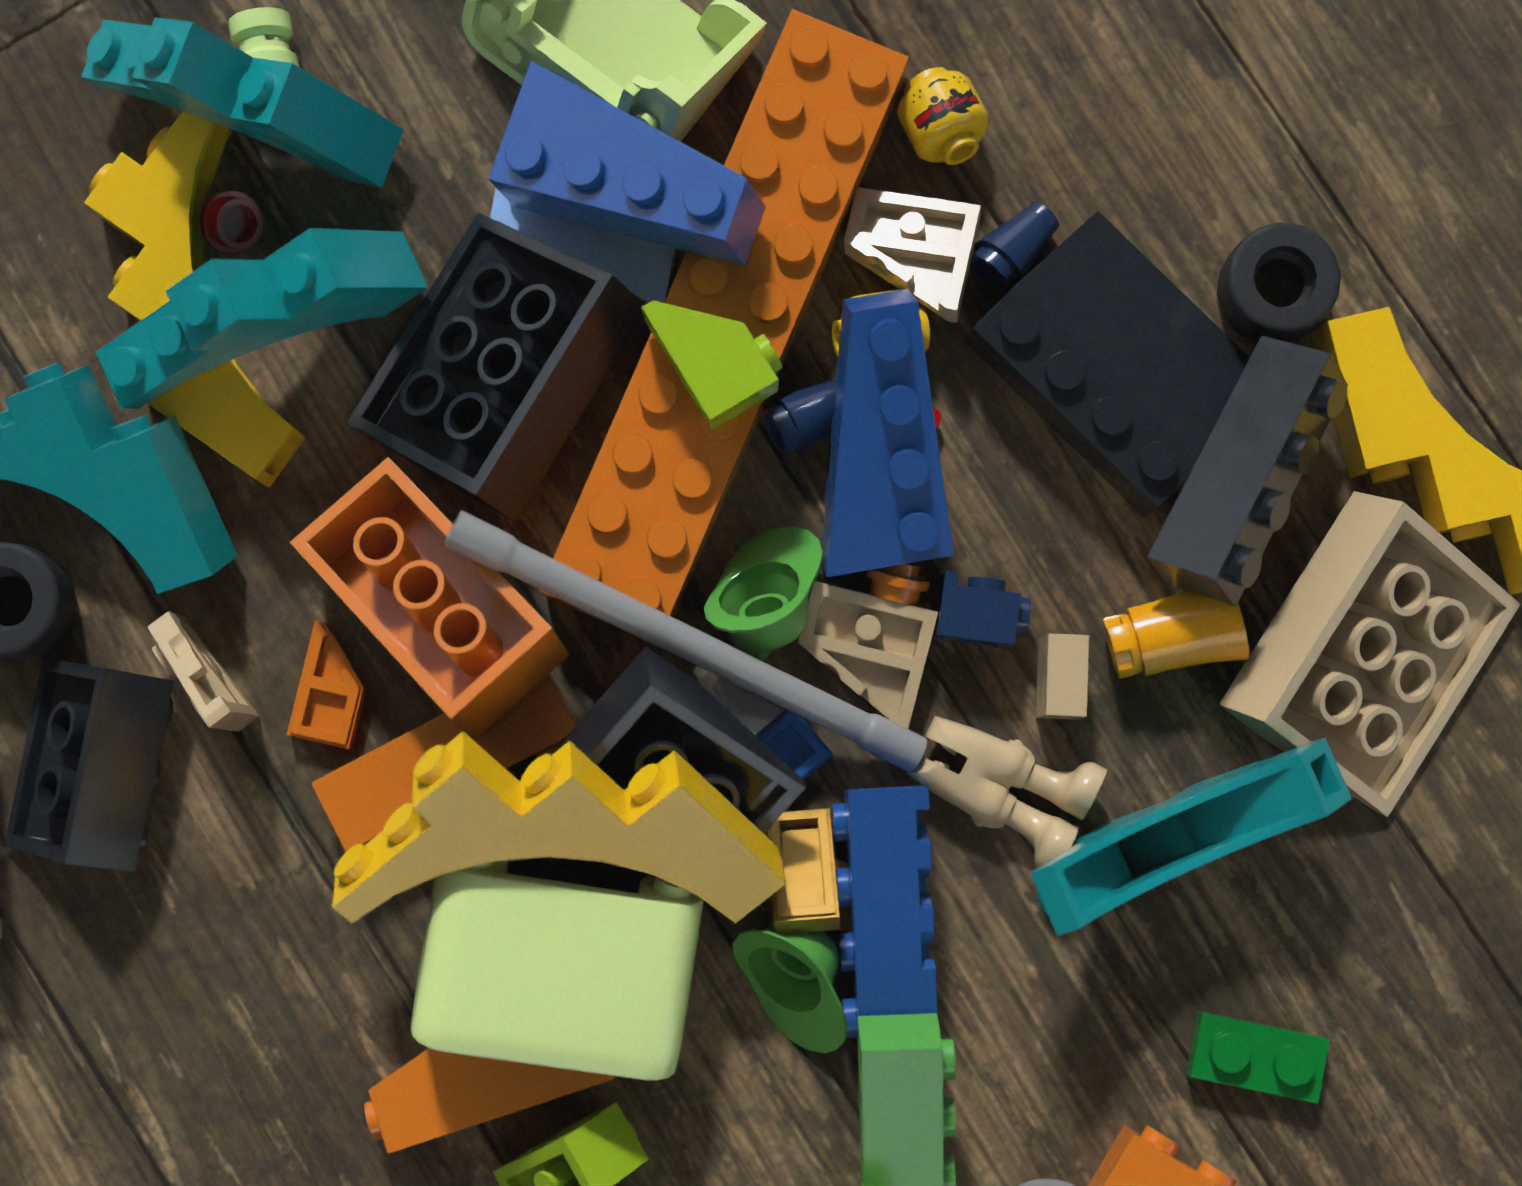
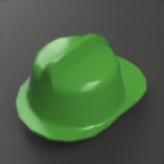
M791 526L773 528L748 540L739 547L729 560L718 584L710 594L704 606L707 622L718 630L726 631L728 637L736 645L746 650L749 655L765 662L773 649L781 648L795 641L804 632L809 618L808 593L820 571L824 556L819 539L809 530Z
M773 921L763 930L751 929L739 933L732 944L733 956L749 979L764 1011L775 1027L790 1041L809 1051L827 1053L838 1050L847 1038L848 1022L843 1007L834 991L840 969V951L835 942L825 931L775 934Z

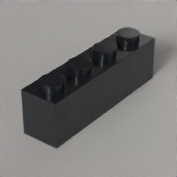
M1261 336L1147 556L1169 585L1236 607L1244 589L1250 587L1255 582L1261 569L1262 554L1273 532L1279 530L1286 522L1290 511L1291 497L1302 475L1309 473L1315 465L1319 452V442L1330 420L1335 419L1341 413L1346 402L1348 384L1331 353Z

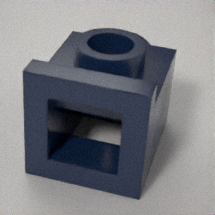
M945 571L939 585L936 609L938 616L934 627V640L1009 649L1015 645L1016 635L1026 636L1030 620L1031 598L1021 597L1020 593L1005 592L1006 581L986 577H968L967 586L957 585L958 572Z

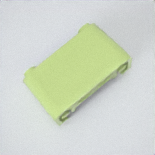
M466 0L462 14V28L472 47L520 85L524 81L530 61H533L679 142L683 140L759 44L767 22L753 13L747 6L735 0H714L707 6L702 16L681 0Z
M506 860L493 861L435 877L417 975L411 1022L412 1036L420 1044L430 1049L449 1053L642 1080L666 1079L675 1073L684 1033L704 903L703 899L654 875L642 878L638 893L509 874L507 873L508 864Z

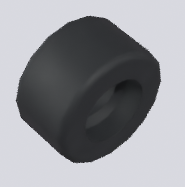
M1279 222L1257 228L1241 240L1232 250L1219 272L1217 298L1222 315L1237 333L1255 343L1259 342L1261 336L1291 342L1299 340L1329 315L1339 297L1341 272L1334 251L1320 235L1302 225ZM1270 262H1278L1292 269L1299 278L1301 285V294L1295 303L1282 308L1276 307L1263 299L1255 285V275L1261 266Z
M0 542V582L10 577L21 578L31 587L33 595L31 610L24 621L14 626H3L0 624V658L25 660L43 655L63 640L73 623L76 596L72 580L60 563L45 553L21 544Z

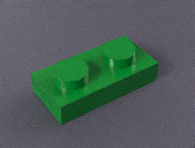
M1197 1011L1186 1075L1196 1079L1318 1104L1330 1039Z

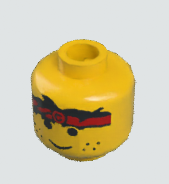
M943 67L927 69L913 77L904 88V95L900 100L897 114L917 156L931 163L945 162L948 165L960 164L970 159L978 151V143L986 135L990 121L987 111L969 77L959 71H948Z

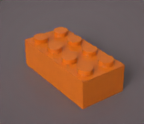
M387 457L290 541V544L461 732H465L475 741L570 654L552 627L499 572L443 546L453 524L402 470Z

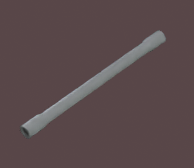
M461 510L447 535L444 547L489 569L512 575L855 742L862 750L907 772H912L924 755L927 738L879 714L867 713L520 543L513 535Z

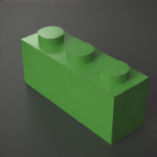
M937 1013L857 1016L861 1186H956L953 1153H944L943 1138L955 1137L956 1133L953 1097H943V1080H955L953 1039H941Z

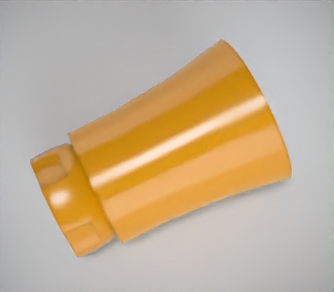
M1185 590L1153 602L1127 608L1126 614L1114 615L1102 620L1109 653L1118 679L1141 673V671L1144 676H1149L1172 669L1200 664L1249 659L1248 639L1239 603L1234 607Z

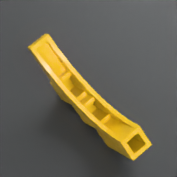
M184 111L181 112L171 127H164L154 136L147 150L148 158L142 166L123 152L119 154L113 163L104 165L92 179L89 187L90 195L84 202L100 218L143 247L137 257H129L119 267L113 278L114 288L108 295L109 299L139 321L170 301L166 290L206 263L205 239L200 229V214L204 204L209 199L215 172L226 141L233 130ZM235 358L185 381L147 403L167 418L175 416L181 428L268 488L271 487L306 438L268 405L240 369Z
M1390 307L1333 319L1324 323L1312 334L1316 350L1332 354L1348 384L1345 405L1334 421L1349 478L1370 474L1372 484L1391 481L1410 475V464L1425 521L1440 534L1450 532L1453 543L1493 533L1508 593L1510 595L1522 593V470L1509 465L1468 435L1433 397L1405 350Z
M462 732L445 747L442 745L432 747L418 761L413 771L412 804L406 803L399 807L390 816L382 832L365 846L362 844L354 845L340 858L334 869L335 883L332 908L350 923H354L392 896L445 873L493 861L557 857L603 861L652 874L699 896L734 923H737L782 888L786 881L778 847L675 750L658 764H648L640 769L630 781L628 788L623 790L570 741L552 756L545 754L537 758L527 768L521 781H519L465 732Z

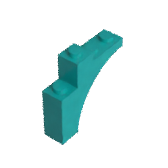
M155 17L152 26L103 19L100 29L93 35L88 44V60L81 75V78L99 88L154 101L250 136L300 158L341 180L381 188L404 131L401 127L297 65L289 62L253 58L194 22Z
M309 228L264 260H209L166 290L170 301L97 350L96 354L120 409H139L185 381L264 346L339 323L384 317L426 290L428 286L403 232Z
M60 362L29 373L23 376L27 388L4 399L8 409L0 412V479L21 483L50 493L79 508L96 520L117 538L137 560L151 580L157 594L212 576L238 557L175 416L151 424L148 415L144 414L116 425L89 364L65 373Z
M1322 738L1195 783L1165 802L1102 823L1074 840L1075 846L1031 871L1030 874L1037 888L1039 904L1049 916L1055 932L1059 936L1078 930L1128 900L1199 866L1282 832L1327 817L1351 800L1352 797L1326 738Z

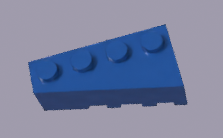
M530 61L488 178L516 208L744 267L766 207L748 179L533 61Z
M908 289L844 299L836 376L837 391L830 439L829 476L826 482L824 503L823 535H821V547L824 553L822 566L826 577L952 556L954 552L918 301Z
M929 786L843 790L844 803L832 804L834 842H846L848 868H835L839 907H850L851 933H839L841 973L853 972L854 998L842 999V1007L848 1022L847 1038H856L857 1049V1016L937 1013L935 962L933 957H929V944H933L934 939L933 905L930 891H926L925 878H929L930 868H932L931 841L928 838L926 825L922 826L921 810L929 809Z

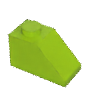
M654 300L642 306L646 324L711 431L778 392L779 379L775 372L782 369L783 366L764 334L754 339L743 322Z
M615 1102L579 1119L492 1172L500 1186H614L647 1162L649 1158L637 1139L634 1127L626 1119L618 1103Z

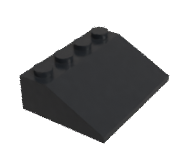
M1099 211L1092 215L1021 279L972 328L966 342L981 359L1144 518L1155 511L1189 477L1250 359L1239 346Z
M478 212L346 423L466 496L516 523L643 317L642 306L644 304L613 274Z
M646 646L551 754L552 756L570 741L616 784L625 790L640 769L648 764H658L675 750L763 834L806 789L805 781L701 684ZM557 857L506 860L508 864L507 873L633 893H638L642 878L652 875L603 861Z

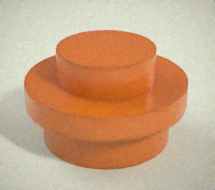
M914 562L868 570L866 575L872 579L869 589L870 594L907 605H918L921 592H927L929 589L930 580L919 576L921 565Z

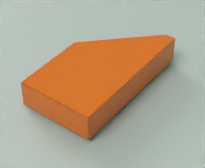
M316 620L314 622L286 735L352 750L368 688L331 627L325 622Z

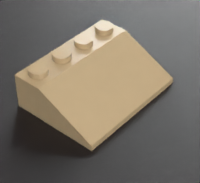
M1354 491L1219 705L1259 736L1284 752L1326 738L1350 795L1379 814L1388 817L1521 604L1406 503Z

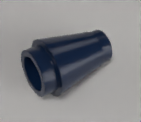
M1032 202L1026 209H1023L977 241L974 247L975 253L972 255L970 264L976 277L991 290L1000 294L1007 293L1036 264L1053 234L1059 229L1057 217L1045 205L1039 202Z
M836 380L775 396L772 399V405L762 410V419L767 433L775 447L783 455L794 450L802 454L831 431L837 391Z

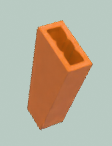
M428 1048L370 1088L368 1091L371 1101L364 1104V1111L372 1137L376 1141L383 1139L387 1154L613 1080L616 1076L449 1053Z

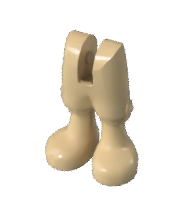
M934 716L925 736L942 744V747L954 756L957 752L966 756L967 761L962 771L958 774L949 769V764L936 760L933 762L922 757L918 766L912 772H907L906 774L921 785L929 786V790L938 797L972 816L971 819L976 826L996 829L1002 828L1006 824L1023 835L1035 850L1034 862L1038 868L1072 847L1079 826L1023 803L1010 792V788L1028 790L1052 802L1070 815L1083 820L1098 794L1107 770L1094 762L1083 763L1070 772L1045 768L1035 764L1036 759L1033 753L1018 739L1009 740L1008 742L973 727Z

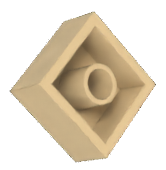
M1048 633L1038 639L1036 718L1076 720L1087 717L1089 635Z

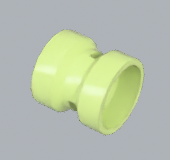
M258 7L241 11L230 17L228 21L230 39L241 51L253 58L289 62L299 67L298 57L290 50L289 41L294 32L291 16L288 11L274 7Z

